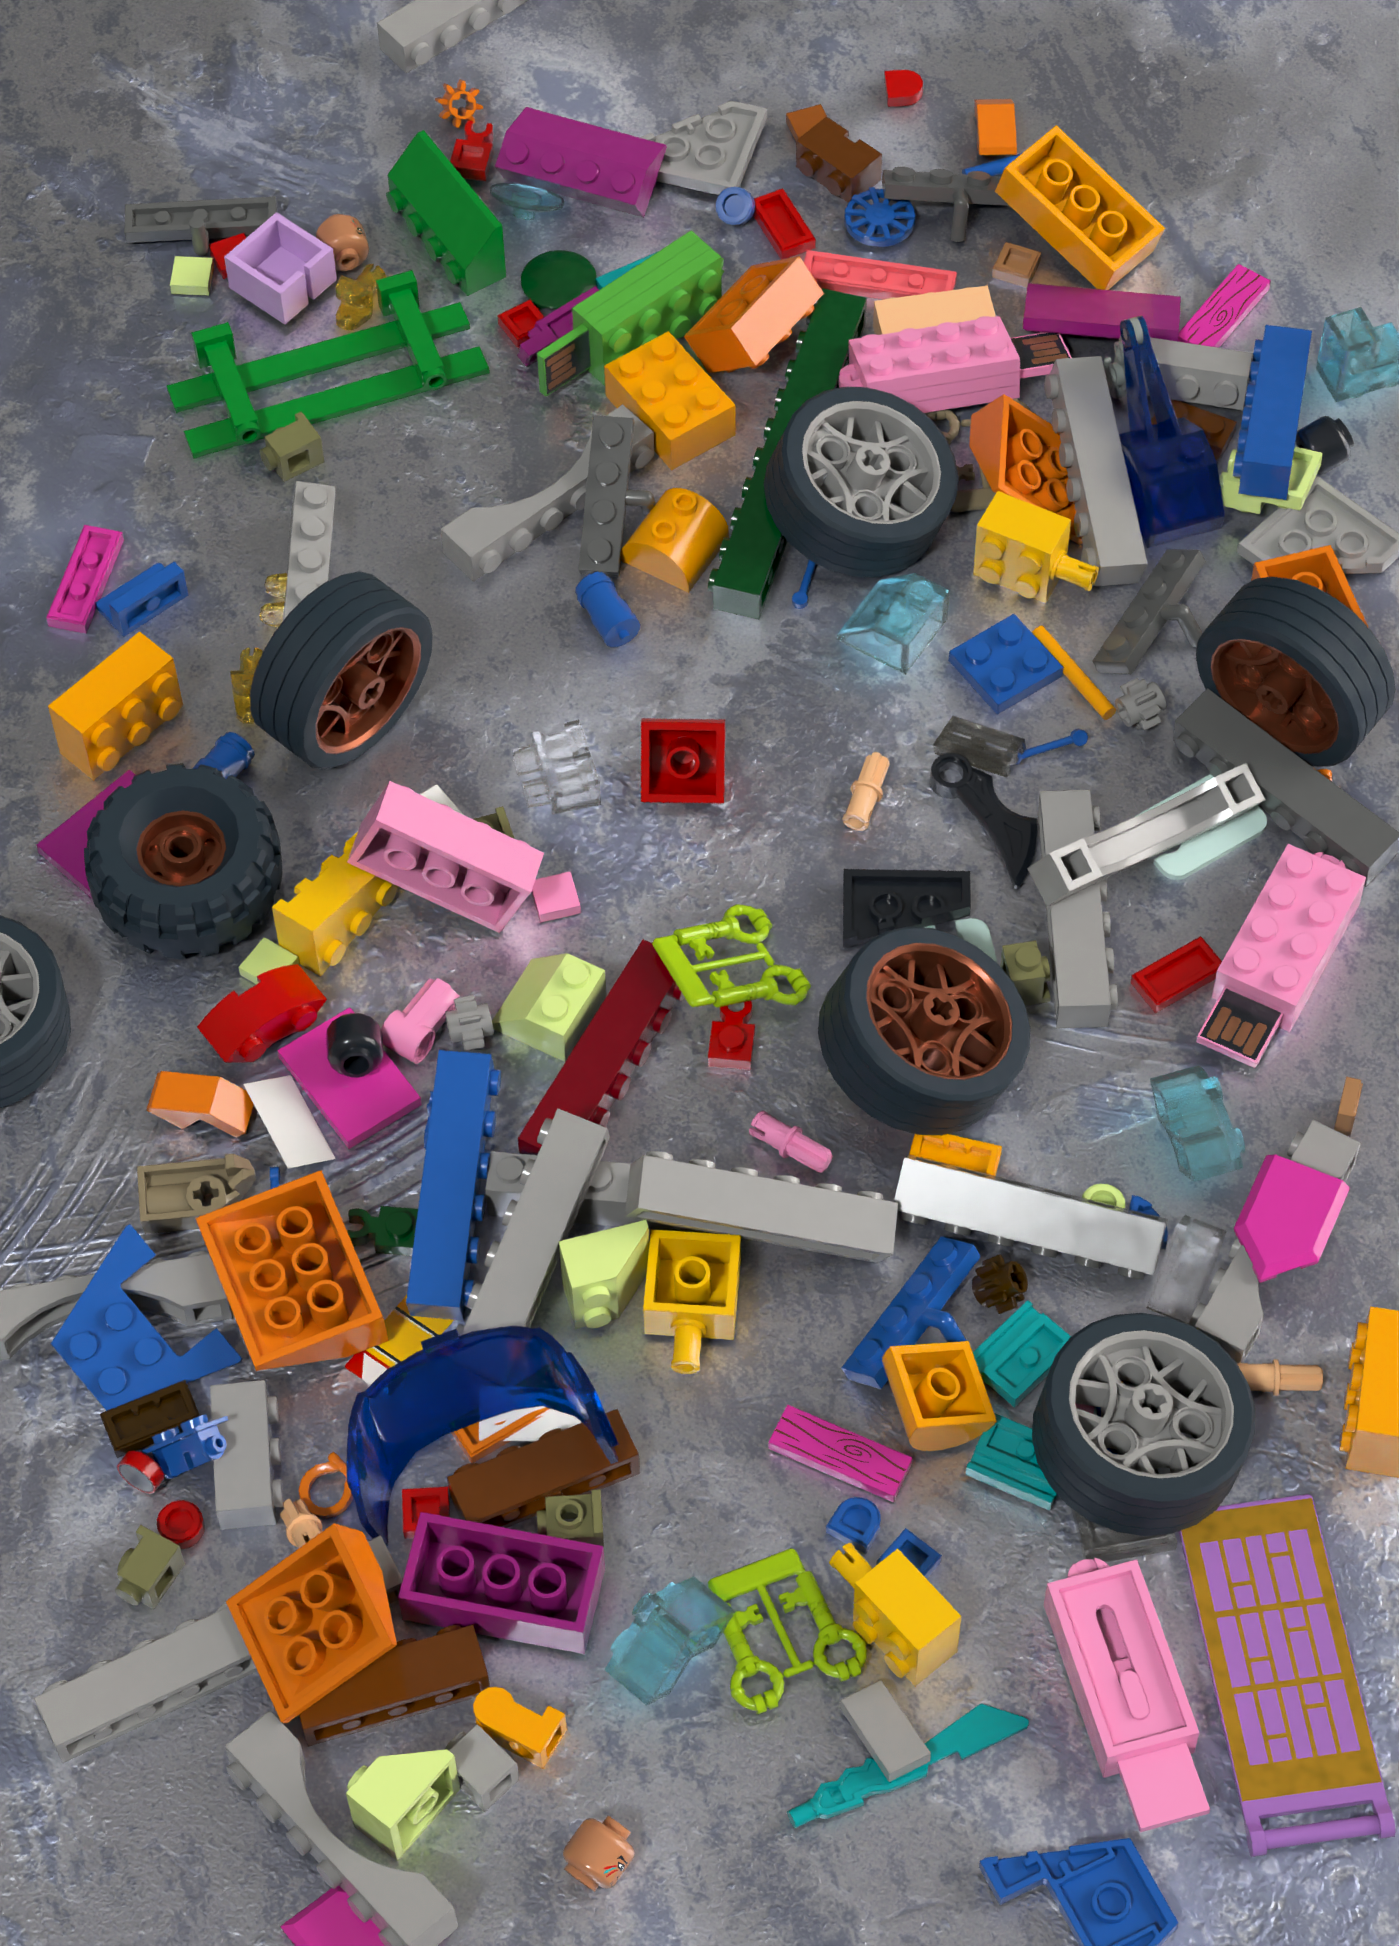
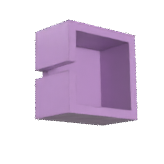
M277 212L224 257L229 288L283 324H287L308 305V296L314 300L337 280L333 248Z

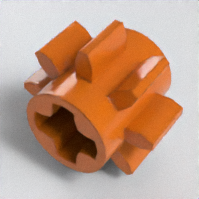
M461 79L457 83V88H452L444 83L443 87L446 92L443 98H435V101L442 104L444 108L440 112L439 117L447 119L453 116L452 124L457 128L461 125V119L473 121L474 124L475 119L472 115L476 109H483V106L476 103L474 98L480 92L479 89L472 88L468 92L465 91L466 82ZM460 97L466 100L465 107H459V109L452 107L453 100H459Z

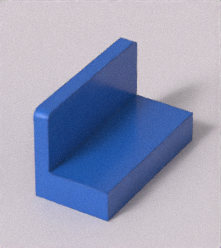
M175 562L166 567L161 563H156L96 602L97 610L125 637L189 596L184 571Z

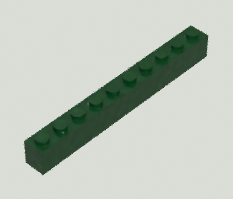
M822 288L824 294L818 299L817 303H814L813 306L815 308L813 312L806 318L807 331H800L796 343L797 358L796 360L790 359L785 374L786 388H779L774 405L776 415L774 418L769 417L765 425L763 439L766 442L763 448L757 447L754 455L752 469L755 472L752 478L746 477L741 495V499L744 500L742 507H735L730 523L731 537H724L719 552L721 564L719 569L713 568L709 576L707 590L713 593V609L758 620L761 617L788 542L776 527L767 508L764 491L766 466L793 413L806 400L826 390L839 388V372L842 368L849 365V340L861 338L866 325L867 298Z

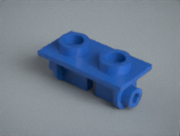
M204 1414L180 1424L183 1433L180 1434L178 1427L157 1434L152 1437L155 1445L140 1452L144 1454L152 1453L154 1460L162 1468L164 1477L173 1479L197 1466L222 1457L227 1443L225 1438L220 1435L217 1425L229 1420L228 1416L209 1422L207 1415Z

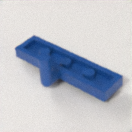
M942 1236L939 1238L841 1367L848 1380L882 1389L888 1381L882 1363L884 1353L890 1346L915 1345L928 1326L938 1328L947 1342L967 1341L952 1315L941 1311V1309L981 1257L973 1244Z

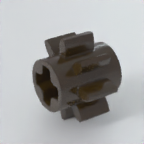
M1001 1254L982 1261L983 1266L975 1269L977 1275L972 1279V1290L976 1300L983 1307L990 1308L995 1306L998 1314L1017 1308V1303L1025 1299L1023 1293L1028 1289L1027 1276L1022 1266L1016 1261L1004 1263Z

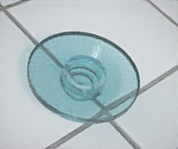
M497 183L490 187V195L500 203L513 208L512 215L520 219L534 220L535 213L552 212L564 207V199L548 190L516 183Z

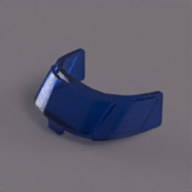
M508 1326L472 1331L460 1335L458 1330L454 1329L421 1341L423 1350L388 1368L365 1391L357 1394L348 1424L347 1483L353 1495L361 1525L372 1539L381 1535L386 1546H388L387 1525L391 1493L395 1481L417 1451L438 1438L474 1423L513 1410L544 1406L575 1416L595 1436L611 1464L619 1462L614 1446L619 1445L597 1392L586 1372L571 1352L567 1353L552 1335L540 1327L534 1329Z

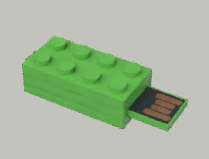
M689 231L572 308L573 330L537 353L540 392L547 397L586 370L605 386L604 365L667 331L675 339L685 336L722 297V275L724 273L722 268L724 259L693 231Z

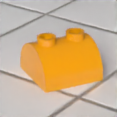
M683 488L668 489L659 498L621 549V561L689 593L719 553L724 537L729 538L728 524L720 511L701 495Z
M969 1341L890 1346L884 1353L882 1363L907 1437L913 1448L921 1451H938L956 1447L981 1436L983 1432L988 1431L997 1422Z

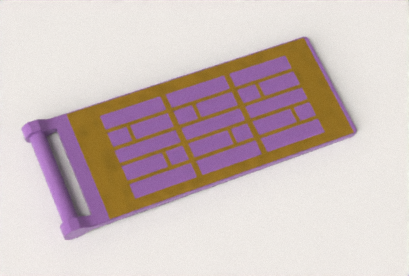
M1306 1494L1219 1506L1216 1511L1197 1525L1179 1531V1536L1244 1820L1250 1856L1266 1855L1267 1850L1376 1834L1379 1839L1395 1837L1393 1813L1387 1801L1313 1497ZM1370 1803L1373 1809V1815L1264 1830L1260 1819Z

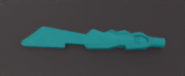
M979 1704L924 1743L931 1753L930 1762L889 1782L873 1758H866L863 1766L846 1768L837 1781L821 1783L813 1798L787 1811L788 1818L796 1829L814 1819H829L864 1806L863 1800L870 1796L889 1793L927 1777L928 1766L957 1752L962 1761L1027 1729L1029 1720L1020 1715Z

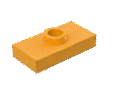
M915 1134L909 1154L996 1176L1002 1154V1146L950 1134Z

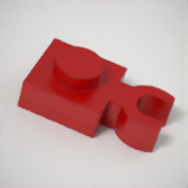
M469 120L465 124V140L456 139L450 162L463 178L486 181L494 155L492 123H487L485 131L476 133L474 132L473 121Z
M752 1001L744 1002V1008L737 1012L731 1011L728 1005L720 1007V1018L723 1022L712 1021L708 1066L751 1070L755 1024L747 1023L752 1018Z

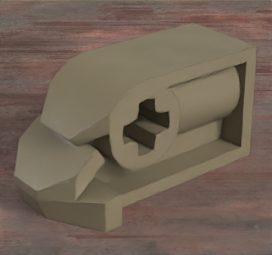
M226 1154L225 1158L137 1166L140 1222L145 1234L199 1229L195 1218L239 1202L249 1191L256 1180V1174L250 1161L235 1154ZM205 1195H213L214 1198L211 1199V1205L203 1206L202 1203L205 1202Z

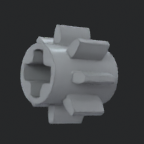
M1136 678L1120 686L1124 695L1115 700V706L1119 717L1126 726L1130 727L1135 724L1137 730L1142 728L1145 731L1161 723L1158 714L1164 711L1167 705L1161 689L1155 682L1147 684L1145 679L1139 681Z
M474 995L454 999L456 1009L445 1011L451 1043L462 1041L465 1051L484 1048L483 1038L494 1035L488 1003L477 1005Z

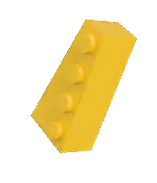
M358 832L346 841L342 856L337 857L331 854L321 863V871L316 879L310 881L304 878L294 887V893L297 895L290 902L280 899L272 906L279 946L298 956L300 965L320 977L330 966H335L341 961L346 947L356 936H361L366 932L372 917L382 906L386 907L391 903L399 887L347 863Z

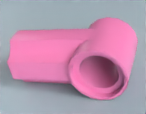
M429 978L403 1011L395 1010L388 1016L381 1028L383 1045L415 1064L422 1062L434 1044L436 1032L446 1021L445 1011L456 1009L454 999L459 998V995L445 981L439 978L435 980Z

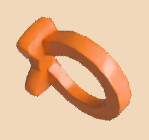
M335 1452L329 1454V1462L317 1464L309 1469L301 1479L299 1486L300 1499L305 1502L311 1514L320 1518L327 1519L340 1515L351 1504L356 1488L363 1491L367 1486L365 1481L355 1473L353 1467L346 1464ZM338 1471L342 1472L346 1477V1481L344 1483L343 1496L339 1502L327 1508L315 1505L310 1496L311 1486L314 1481L322 1475L333 1474Z

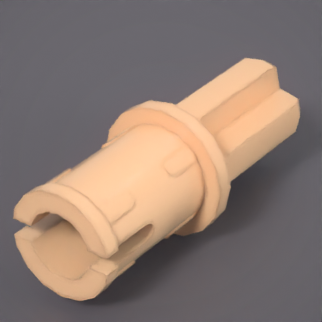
M873 752L872 755L866 757L858 780L854 781L851 785L852 797L842 820L852 830L864 831L868 828L874 806L883 797L881 787L890 762L887 757L882 756L879 752Z
M1273 1359L1272 1363L1262 1364L1237 1363L1249 1384L1250 1391L1272 1392L1273 1396H1278L1279 1391H1319L1323 1386V1370L1318 1365H1279L1278 1359Z
M289 1498L283 1502L285 1509L280 1513V1516L286 1525V1536L289 1542L299 1549L322 1532V1523L316 1515L310 1513L302 1499L292 1502Z

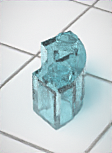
M1197 1065L1150 1078L1157 1118L1164 1126L1170 1138L1181 1173L1191 1181L1196 1182L1243 1169L1240 1154L1245 1152L1244 1138L1238 1127H1232L1222 1101V1088L1216 1076L1209 1077L1205 1070Z

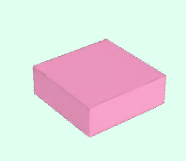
M570 871L535 879L531 893L540 923L581 913V905Z

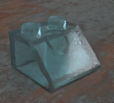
M916 573L879 580L839 631L837 640L906 675L948 620L950 590Z

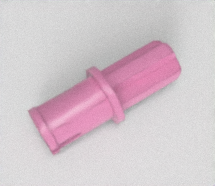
M764 1110L760 1111L751 1122L753 1127L749 1129V1134L779 1150V1155L783 1158L790 1156L818 1173L824 1172L833 1159L830 1149L803 1135L802 1128L799 1126L792 1128Z

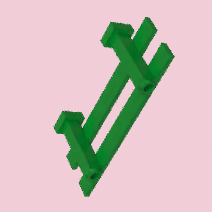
M410 270L376 280L378 304L383 317L393 315L395 321L236 366L234 359H237L234 338L228 322L191 332L195 357L199 368L209 367L211 373L167 385V391L176 413L221 400L228 415L227 419L184 431L194 459L264 439L265 436L273 433L276 429L295 422V414L301 411L312 425L490 373L489 366L480 346L443 357L439 356L433 340L469 330L470 323L460 302L421 313L419 310L417 280L413 271ZM402 348H407L413 362L412 366L255 411L247 394L248 392Z

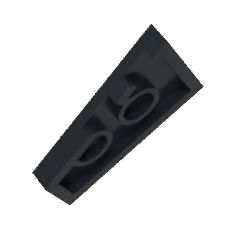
M844 869L843 949L866 943L885 931L903 927H928L970 916V871Z

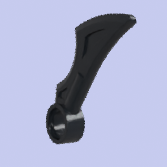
M955 753L940 755L931 766L930 786L937 795L946 799L959 798L987 831L1000 851L1013 888H1020L1029 872L1027 868L1031 866L1035 853L1037 818L1019 815L1005 807L994 791L992 776L973 768L963 756ZM953 769L961 774L962 779L955 783H949L944 781L939 774L943 770Z

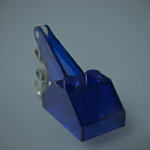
M1143 316L1121 320V335L1119 341L1114 344V362L1112 363L1110 357H1105L1103 365L1110 395L1115 399H1121L1127 393L1130 431L1119 434L1140 532L1147 548L1221 529L1225 514L1218 466L1203 429L1184 417L1177 419ZM1143 371L1157 420L1155 425L1151 424Z

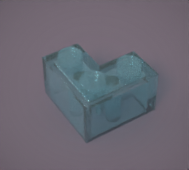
M1362 307L1325 317L1316 370L1335 402L1349 398H1358L1365 393L1385 387H1395L1399 384V334L1392 322L1373 327Z
M694 1576L677 1584L671 1582L663 1590L655 1594L649 1592L635 1605L632 1611L635 1619L629 1629L624 1630L613 1642L610 1649L613 1656L607 1664L605 1671L647 1706L671 1693L692 1657L716 1645L734 1615L735 1610Z

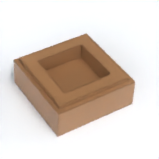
M1005 242L993 267L992 278L1027 288L1028 283H1031L1040 264L1041 252Z
M1347 1076L1334 1130L1346 1136H1351L1363 1083H1361L1360 1079Z

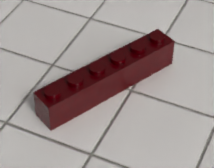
M642 939L518 1136L519 1154L538 1155L542 1144L537 1143L540 1129L546 1118L553 1120L557 1109L606 1127L610 1118L609 1110L616 1099L621 1101L626 1095L631 1083L630 1076L636 1066L642 1067L647 1061L652 1047L650 1043L657 1033L663 1034L668 1027L672 1016L671 1009L676 1001L682 1002L685 999L651 942Z

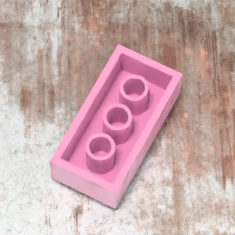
M389 781L362 821L347 863L500 933L531 893L544 853L529 846L524 841L516 840L492 829L483 822H477L464 816L447 805L434 802L415 793L406 786H400Z

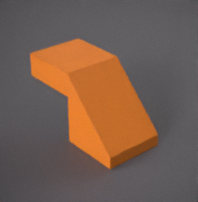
M1012 99L975 100L974 115L977 119L978 154L1017 155L1015 106Z
M160 1071L157 1073L146 1111L181 1129L201 1119L237 1138L246 1133L254 1104L246 1090L222 1077Z

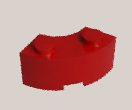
M299 964L278 967L258 975L257 981L259 983L239 996L233 990L197 1026L225 1063L255 1062L276 1041L292 1033L305 1031L306 1028L315 1022L318 1011L327 999Z

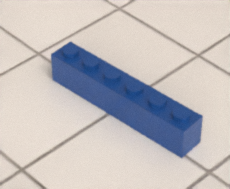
M1265 325L1263 340L1255 339L1233 470V477H1240L1238 494L1287 500L1312 330Z
M438 1051L406 1299L410 1316L464 1321L465 1306H467L470 1293L475 1285V1280H469L471 1264H478L480 1256V1237H474L476 1221L483 1222L485 1215L486 1197L479 1193L481 1179H487L491 1155L490 1153H485L486 1137H494L496 1112L490 1111L491 1096H499L501 1084V1070L494 1069L491 1054Z

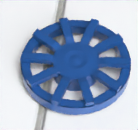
M869 187V190L858 195L855 194L845 208L844 218L846 229L854 239L869 246L887 247L902 242L912 233L915 226V210L911 200L884 199L883 203H879L878 198H884L883 189H875V187ZM872 199L873 204L870 205L866 200ZM891 200L897 202L892 206L889 205ZM860 205L864 207L866 211L862 209H855V207ZM902 207H904L905 210L907 211V212H895L896 210H898V209H900V208H902ZM851 216L865 217L853 223L851 221ZM895 219H909V220H908L907 226H905V225L901 224L900 222H898V221L895 220ZM865 225L867 228L866 234L857 230V228ZM894 227L900 231L897 234L890 235V231ZM873 233L883 234L884 237H873L872 235Z

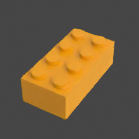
M1057 125L1005 167L995 190L1011 208L1096 289L1109 290L1154 251L1165 230L1147 210Z

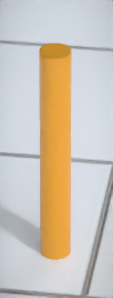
M1044 626L1035 628L1032 631L1033 635L1063 666V674L1104 720L1111 718L1116 712V708Z

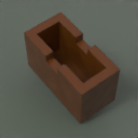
M826 116L796 140V167L805 176L813 178L826 187L831 194L839 196L849 203L855 194L858 195L867 191L869 187H873L881 181L882 154L861 139L855 143L848 139L849 131Z

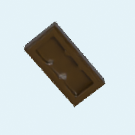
M186 1380L100 1413L102 1423L117 1458L124 1456L128 1451H137L154 1444L152 1437L164 1431L178 1427L180 1433H182L183 1430L180 1424L200 1416Z

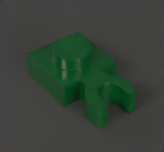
M380 1206L379 1217L371 1216L363 1209H350L348 1212L349 1223L363 1225V1228L358 1231L347 1230L353 1246H363L369 1241H375V1253L412 1256L418 1209Z

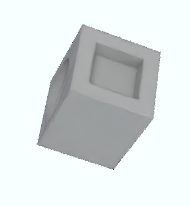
M478 1724L467 1734L464 1731L457 1734L445 1748V1750L447 1749L455 1756L460 1789L483 1812L487 1811L519 1781L517 1763Z

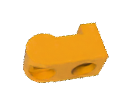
M489 1687L481 1691L476 1696L473 1704L476 1725L478 1724L498 1745L544 1769L567 1731L566 1718L563 1712L548 1705L541 1716L514 1702L512 1695L500 1687Z

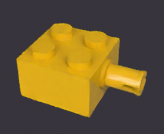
M996 492L977 524L973 575L982 578L988 583L998 584L1016 591L1023 597L1033 598L1046 603L1060 579L1090 591L1097 579L1099 567L1067 556L1071 519L1005 493Z
M651 1229L643 1306L644 1334L674 1336L671 1369L677 1373L694 1374L700 1370L701 1338L734 1340L741 1263V1235Z
M852 1543L845 1544L842 1547L845 1551L844 1555L840 1550L836 1551L829 1564L854 1588L853 1627L867 1644L874 1642L885 1654L884 1660L887 1666L897 1677L903 1678L906 1676L916 1687L957 1653L961 1615L898 1548L873 1568L860 1555Z

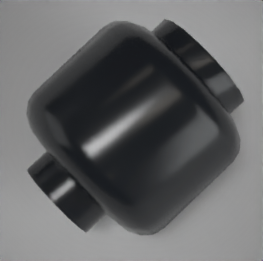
M1323 416L1298 430L1296 435L1297 447L1322 453L1321 466L1317 473L1319 475L1325 474L1350 458V447L1354 445L1352 436L1345 424L1339 418L1333 420L1329 416Z
M349 1013L333 1020L326 1032L327 1059L331 1067L339 1074L354 1078L365 1076L376 1070L382 1062L384 1052L382 1031L378 1022L372 1017L361 1013Z

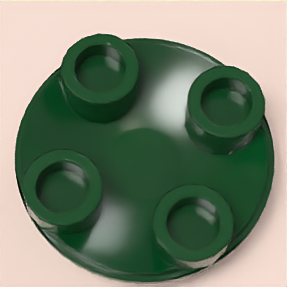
M554 250L542 253L526 264L521 274V287L528 300H531L538 310L545 308L557 310L594 286L596 287L597 275L593 265L582 255L566 250Z

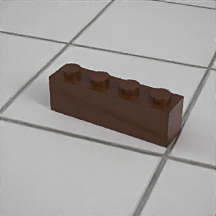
M618 1409L607 1413L599 1411L585 1417L580 1424L565 1430L561 1428L550 1430L544 1433L538 1441L523 1447L517 1445L508 1447L499 1452L495 1458L481 1464L469 1463L461 1466L453 1475L447 1477L449 1495L461 1520L508 1528L537 1516L538 1510H546L545 1497L591 1494V1490H601L640 1474L639 1453Z
M452 1625L439 1630L432 1637L418 1641L414 1638L398 1641L397 1645L299 1714L308 1747L476 1698L481 1691L490 1687L474 1626L462 1627L460 1625Z

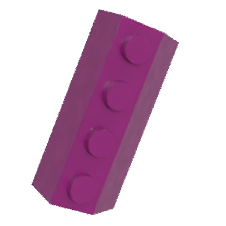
M525 107L505 133L495 168L505 180L644 218L667 146Z

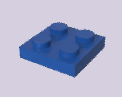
M1015 614L1010 615L949 651L948 661L997 715L1061 678L1063 674V666Z

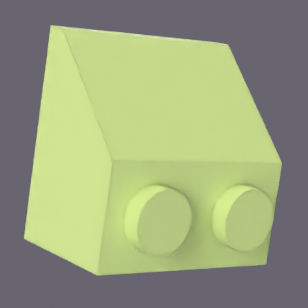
M568 953L531 959L493 1018V1030L566 1062L607 997L605 970Z
M646 1220L558 1241L562 1284L575 1329L586 1326L588 1328H599L607 1325L611 1320L618 1319L647 1275L649 1228Z
M447 1749L378 1756L369 1767L364 1765L354 1773L348 1782L346 1796L354 1827L398 1861L459 1792L460 1784L455 1756Z

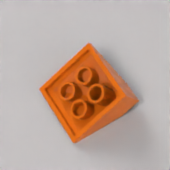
M1005 394L972 414L969 447L992 491L995 493L997 491L1071 519L1069 539L1081 545L1083 543L1082 538L1076 536L1074 529L1075 505L1067 497V468L1062 467L1059 460L1061 440L1059 433L1053 431L1052 424Z
M333 1523L226 1601L282 1723L291 1721L397 1645L383 1573L363 1531Z

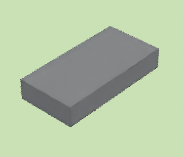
M882 1680L840 1700L841 1711L889 1782L930 1762V1751Z

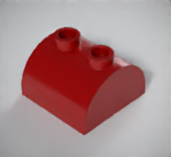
M642 718L641 802L724 803L725 719Z

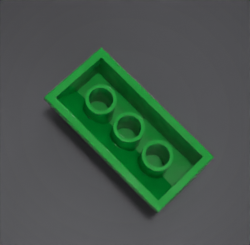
M424 130L418 132L387 175L389 192L386 193L387 201L395 213L400 212L405 218L411 234L422 239L429 256L434 261L439 260L443 265L449 281L453 285L458 284L464 293L469 296L506 278L503 227Z

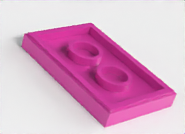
M349 1007L277 1051L282 1063L347 1148L351 1149L415 1110L422 1103L421 1097L385 1051L378 1068L362 1077H348L339 1074L331 1067L327 1059V1028L333 1020L341 1015L354 1013Z

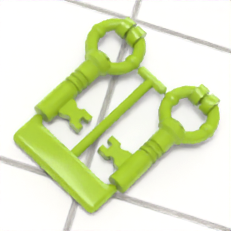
M735 904L725 911L721 921L676 929L673 935L655 938L652 942L653 947L691 1007L713 1004L718 1008L761 998L766 1001L774 1000L780 1004L795 1006L806 998L808 990L811 988V984L801 969L794 970L788 966L774 965L775 962L764 944L760 943L768 937L769 930L773 926L763 909ZM735 916H749V920L757 932L751 934L742 932ZM723 937L728 940L736 939L742 943L754 944L759 952L691 965L680 946L689 944L696 951L695 956L699 961L704 960L705 956L707 959H712L715 954L711 946L706 944V941ZM764 959L767 966H771L763 972L759 982L735 986L728 980L729 975L725 969L720 970L719 974L716 971L711 972L709 978L713 985L718 986V990L713 991L711 995L696 973ZM786 976L796 993L787 995L779 992L778 984L773 977Z
M795 1549L784 1550L708 1581V1588L717 1605L714 1609V1614L737 1662L736 1670L730 1680V1694L742 1707L756 1711L758 1715L767 1712V1708L769 1710L777 1708L779 1706L778 1701L784 1692V1676L789 1678L812 1669L814 1664L823 1673L838 1678L840 1682L850 1679V1676L853 1678L862 1674L861 1668L867 1659L866 1642L853 1630L842 1628L840 1624H836L813 1573L805 1570ZM793 1575H798L795 1580L799 1587L793 1593L785 1592L778 1595L780 1604L786 1602L783 1605L784 1613L794 1611L796 1606L807 1605L820 1631L813 1646L814 1661L808 1660L800 1663L765 1587ZM758 1590L792 1667L785 1669L782 1674L770 1662L760 1660L758 1656H754L743 1630L749 1624L755 1626L763 1623L762 1614L755 1615L759 1613L757 1604L747 1607L745 1612H734L731 1604L726 1603V1601ZM841 1639L852 1643L855 1657L845 1660L846 1664L842 1661L833 1666L828 1662L827 1656L824 1655L826 1645H835ZM759 1671L768 1674L770 1681L773 1683V1689L763 1692V1697L761 1694L751 1698L745 1695L744 1688H742L744 1677H752Z

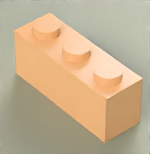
M988 285L966 287L958 290L929 292L921 295L893 297L874 301L873 328L875 335L900 332L907 328L920 329L938 326L945 322L958 323L976 320L983 316L995 317L996 315Z

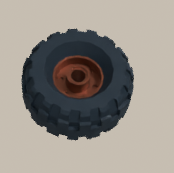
M180 763L166 765L167 770L153 774L148 769L133 776L132 784L127 788L118 786L103 802L104 810H98L96 817L92 818L87 830L88 841L87 847L84 848L85 873L94 905L98 908L104 923L114 934L119 933L122 938L127 937L129 945L149 954L153 953L154 950L162 951L163 956L172 959H184L185 954L201 952V957L217 954L220 951L219 946L228 942L235 946L252 933L251 926L253 924H260L263 919L265 920L272 906H274V895L276 890H280L282 856L280 839L273 816L265 802H260L257 796H254L251 787L233 775L228 776L227 779L224 778L222 771H218L217 768L199 765L198 769H186L184 764Z

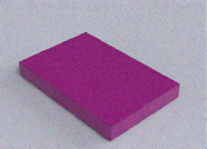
M131 770L125 772L36 844L38 853L91 899L92 896L87 882L84 862V848L87 847L88 841L87 830L92 818L96 817L98 810H104L103 802L118 786L127 788L132 784L131 780L135 774Z

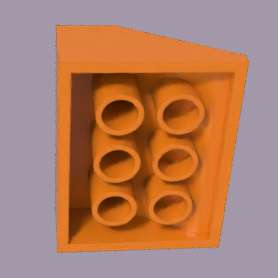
M321 1170L195 1218L256 1371L345 1358L389 1341L383 1315Z

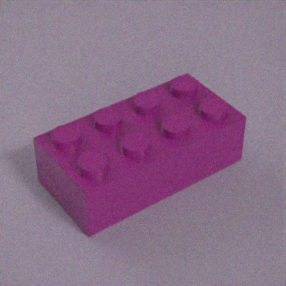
M420 1512L398 1596L402 1620L444 1628L452 1625H460L462 1627L473 1625L476 1634L585 1654L605 1572L604 1547Z

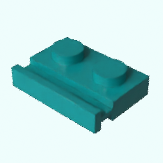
M1027 1300L973 1351V1355L982 1380L1015 1408L1048 1376L1056 1354L1071 1336L1044 1313L1040 1314L1033 1308V1304Z
M994 1413L997 1422L988 1431L982 1433L974 1454L966 1466L965 1475L1050 1511L1057 1493L1051 1488L1037 1463L1032 1441V1428Z

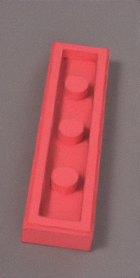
M807 250L804 264L821 290L824 288L882 300L954 290L957 279V272L812 250Z

